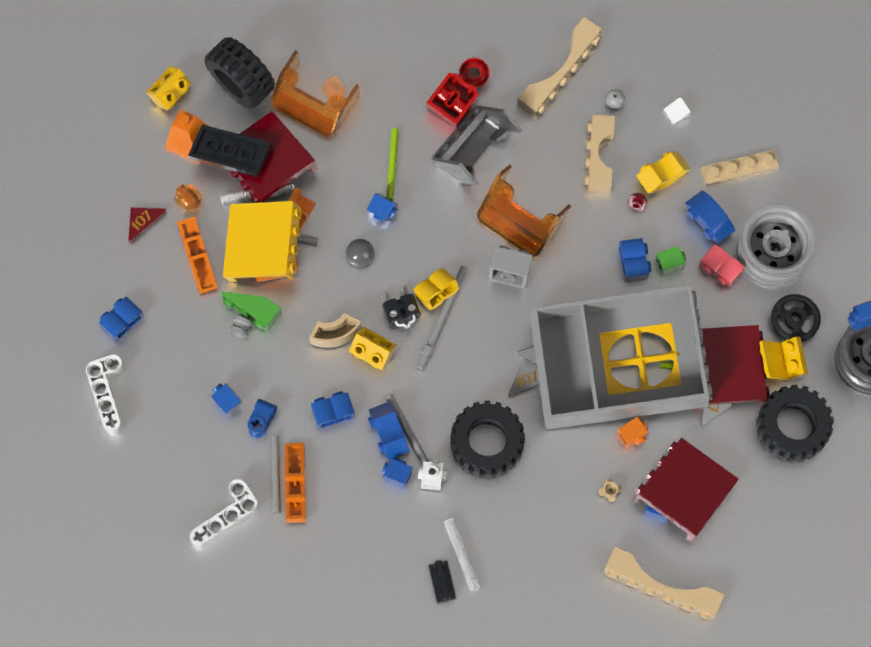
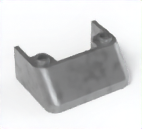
M477 106L461 121L434 153L432 159L439 167L461 183L477 186L478 182L474 178L475 170L472 167L473 164L493 141H504L510 131L521 133L523 130L505 109Z

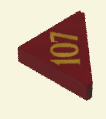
M131 207L129 243H132L134 239L149 229L163 214H166V208Z

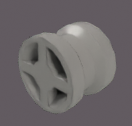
M234 316V323L230 326L229 332L246 338L248 335L247 330L251 327L252 322L244 317Z

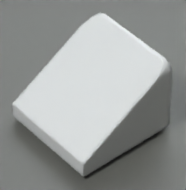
M681 97L664 109L673 125L688 118L690 115V110Z

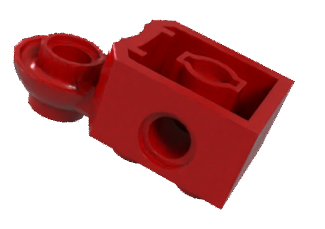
M479 58L465 60L459 69V75L448 73L426 102V107L456 128L478 100L479 94L476 88L483 86L487 82L490 74L488 65ZM471 70H477L479 72V76L475 78L471 77L469 72Z

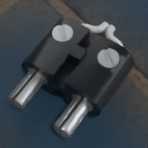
M401 286L400 289L403 296H400L398 300L396 298L391 299L387 291L383 292L382 295L385 302L382 306L389 325L392 327L404 326L406 329L410 328V325L421 316L414 295L409 294L406 286ZM407 320L408 326L406 324H403V321Z

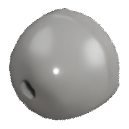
M619 89L609 91L606 96L607 107L614 110L623 107L625 101L623 92Z

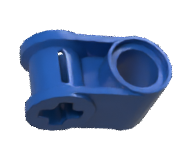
M260 398L257 400L247 424L252 437L261 438L265 435L270 422L276 414L277 405Z

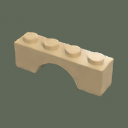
M592 115V120L588 121L587 132H591L590 139L587 138L586 150H590V154L586 156L585 167H589V173H585L584 185H588L589 192L610 193L612 168L606 166L601 161L598 150L603 144L613 140L615 116Z

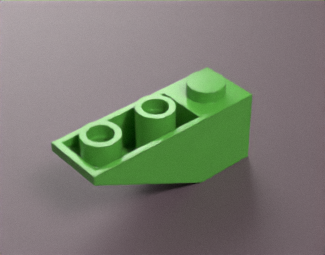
M230 292L221 293L224 305L237 309L240 316L246 319L250 318L254 321L253 324L261 330L264 328L269 331L282 314L281 307L266 297Z

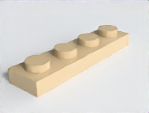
M774 150L703 166L701 167V172L705 185L710 186L777 170L779 165Z

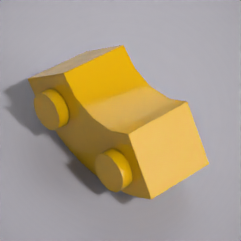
M669 151L659 161L644 165L636 177L648 194H651L677 181L689 172L691 168L679 152Z

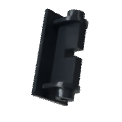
M437 560L434 564H429L437 603L457 599L448 561Z

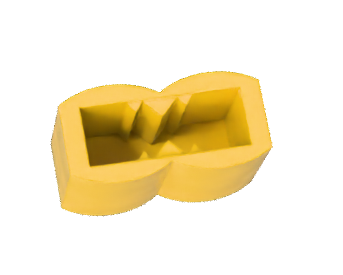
M440 268L434 271L428 279L418 283L413 291L416 298L426 308L433 310L444 299L453 296L459 290V286L452 275L444 268Z

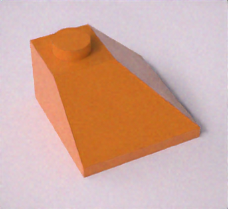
M180 109L171 125L165 149L189 159L188 154L201 125L207 124L197 116Z

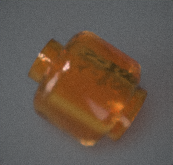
M182 184L175 190L177 194L174 197V201L183 211L193 212L202 204V195L192 184L186 186Z

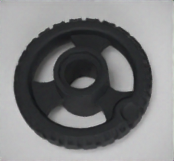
M790 294L779 299L774 305L771 312V323L775 332L784 340L801 337V342L812 338L818 331L821 323V314L815 302L801 294ZM797 301L803 303L804 307L795 306L787 310L784 304ZM797 315L800 321H794L791 316ZM807 315H813V326L805 333L802 330V326L807 319ZM778 318H785L786 326L793 330L792 334L787 333L781 328Z

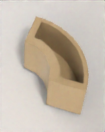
M346 313L334 322L324 323L318 321L309 336L310 344L323 348L344 345L352 340L362 328L361 321Z

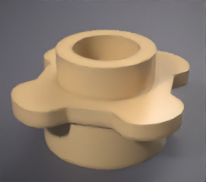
M607 479L604 482L603 488L599 489V495L608 498L609 502H614L622 488L620 485L612 482L611 479Z

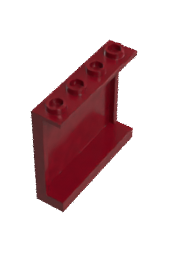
M271 111L239 133L271 142L272 144L259 177L230 170L229 172L234 179L238 178L241 181L239 182L244 191L251 193L250 197L255 203H264V200L309 169L311 173H314L318 170V167L310 153Z
M759 325L703 328V345L701 346H705L706 363L704 365H708L709 382L707 384L710 383L712 389V400L709 401V405L761 401V404H763L770 396L769 387L765 385L767 376L763 368V358L760 353L759 343L763 340V332L759 331Z
M681 437L678 442L674 441L668 448L670 453L667 457L663 455L658 461V469L656 471L652 469L646 477L648 482L645 485L641 483L635 492L637 497L634 501L636 503L639 499L644 501L688 534L686 539L692 543L739 478Z

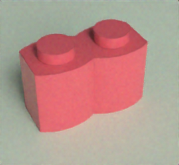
M715 244L701 259L699 264L703 273L714 276L720 286L728 288L731 287L745 268L739 261L729 256L728 253Z

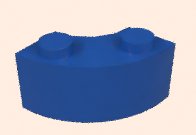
M703 190L685 202L688 216L692 220H696L703 228V233L707 239L720 243L736 231L731 220L720 205Z
M390 401L368 409L370 417L367 419L371 429L375 428L380 441L377 444L381 454L385 453L387 459L390 460L410 452L405 435Z

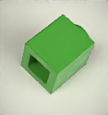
M679 246L658 252L656 256L662 276L682 270L685 262H687L684 251L680 250Z

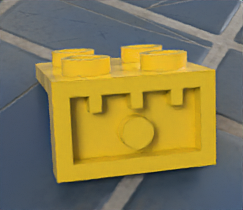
M794 337L781 343L766 340L759 342L767 378L791 381L808 374L801 337Z

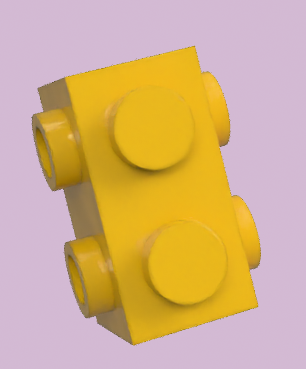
M169 66L146 93L159 108L168 110L176 104L180 96L187 93L192 83L179 68Z
M363 326L356 333L349 352L354 354L356 358L370 363L374 368L383 370L389 363L397 344Z

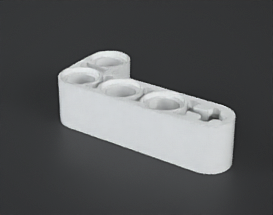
M109 355L91 361L86 366V373L102 424L106 432L113 436L118 435L123 428L108 381L110 378L121 375L124 370L122 360L117 355ZM118 362L119 366L117 368H109L111 363ZM95 368H99V369H100L99 374H97V375H92V374H91V372H92L93 369H95ZM105 386L106 390L104 392H97L98 387ZM105 404H112L109 410H102ZM110 417H112L115 423L114 428H111Z
M235 479L229 485L230 494L235 501L233 504L191 531L190 540L195 548L203 549L257 513V500L243 480ZM236 486L244 488L239 494L234 493L233 489ZM246 502L254 503V507L250 510L245 509L244 505ZM235 512L238 514V517L233 521L228 520V515ZM218 523L221 525L220 530L212 531V525ZM206 529L211 535L210 537H208L207 533L205 532ZM196 536L202 537L203 541L197 540Z

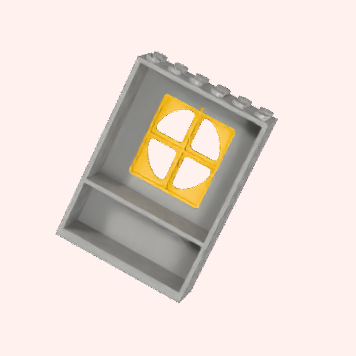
M691 285L529 308L546 429L709 407V401L712 400L711 384H707L709 382L708 365H704L706 363L705 346H701L703 345L702 328H698L700 326L699 309L695 310L697 308L696 291H692ZM649 332L659 335L671 345V352L645 355L643 353L641 334ZM632 334L635 339L636 357L610 360L609 352L613 345L622 337ZM672 360L674 367L670 375L658 385L650 386L647 379L646 364ZM637 365L640 372L641 387L636 389L619 383L612 376L611 369Z

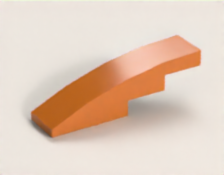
M195 216L178 221L179 231L199 294L218 289Z
M285 443L286 523L306 522L304 443Z

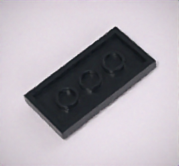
M202 124L190 149L188 158L189 160L258 178L270 153L272 144L271 142Z

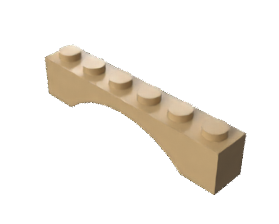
M583 17L573 29L572 49L564 65L548 79L528 85L519 96L517 106L534 118L538 114H542L547 108V102L554 100L557 96V90L560 86L564 87L569 80L568 76L578 70L580 61L582 59L585 60L589 56L592 46L599 44L602 39V29Z
M615 546L604 570L607 576L612 579L618 580L620 578L630 587L636 588L638 586L643 588V592L652 596L655 594L659 595L663 601L670 604L675 602L680 605L681 609L688 612L693 610L699 613L698 616L706 620L715 618L725 595L707 586L684 590L663 585L644 572L633 554Z

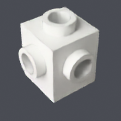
M434 459L423 462V467H419L418 479H422L421 489L441 491V481L446 480V470L443 469V463H439L438 460Z

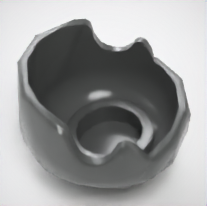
M365 239L351 241L346 249L347 260L354 267L362 268L368 266L374 259L372 244Z

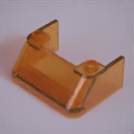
M295 50L280 72L271 97V106L275 111L324 138H332L336 135L360 98L359 85L356 84L347 99L340 95H333L325 104L295 87L298 81V74L295 70L300 64L299 53Z
M508 165L495 177L477 212V217L486 227L520 250L527 251L535 257L544 250L553 238L572 206L568 204L558 215L547 214L541 221L511 201L514 196V189L505 181L512 168L511 165Z

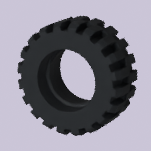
M232 37L223 38L205 56L204 63L211 76L226 93L245 107H257L275 87V80L265 64L243 43Z
M791 385L790 388L784 386L779 391L775 390L771 393L760 408L756 420V425H758L757 435L761 436L760 442L762 446L766 445L768 447L766 451L770 454L772 452L777 454V459L786 458V462H793L794 460L804 462L805 459H811L817 453L819 454L829 441L833 432L834 417L830 415L832 413L831 407L825 405L827 400L824 397L820 399L817 396L819 394L817 391L810 392L808 391L809 387L806 386L798 388V385ZM787 408L803 411L811 420V434L807 438L800 440L787 437L778 426L777 417L779 413Z
M484 401V404L479 402L473 403L472 407L467 406L463 409L462 414H458L455 423L452 425L450 447L455 461L459 462V466L463 470H468V474L472 476L477 474L479 478L484 479L485 476H490V479L496 478L498 474L502 476L507 473V470H512L522 456L525 442L523 424L519 422L518 415L516 413L513 414L511 412L512 409L508 406L502 407V403L490 404V401ZM481 424L495 425L504 432L506 444L498 454L491 456L481 455L470 446L469 435L471 431Z

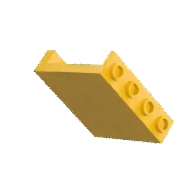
M294 201L230 204L223 277L230 282H238V278L287 276L290 280H294V273H296L297 269L295 259L298 254L297 238L300 235L299 219L302 216L301 208Z

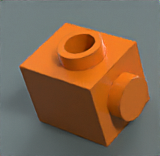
M636 417L619 428L617 435L627 449L635 444L640 446L647 440L648 426L643 420L640 421Z

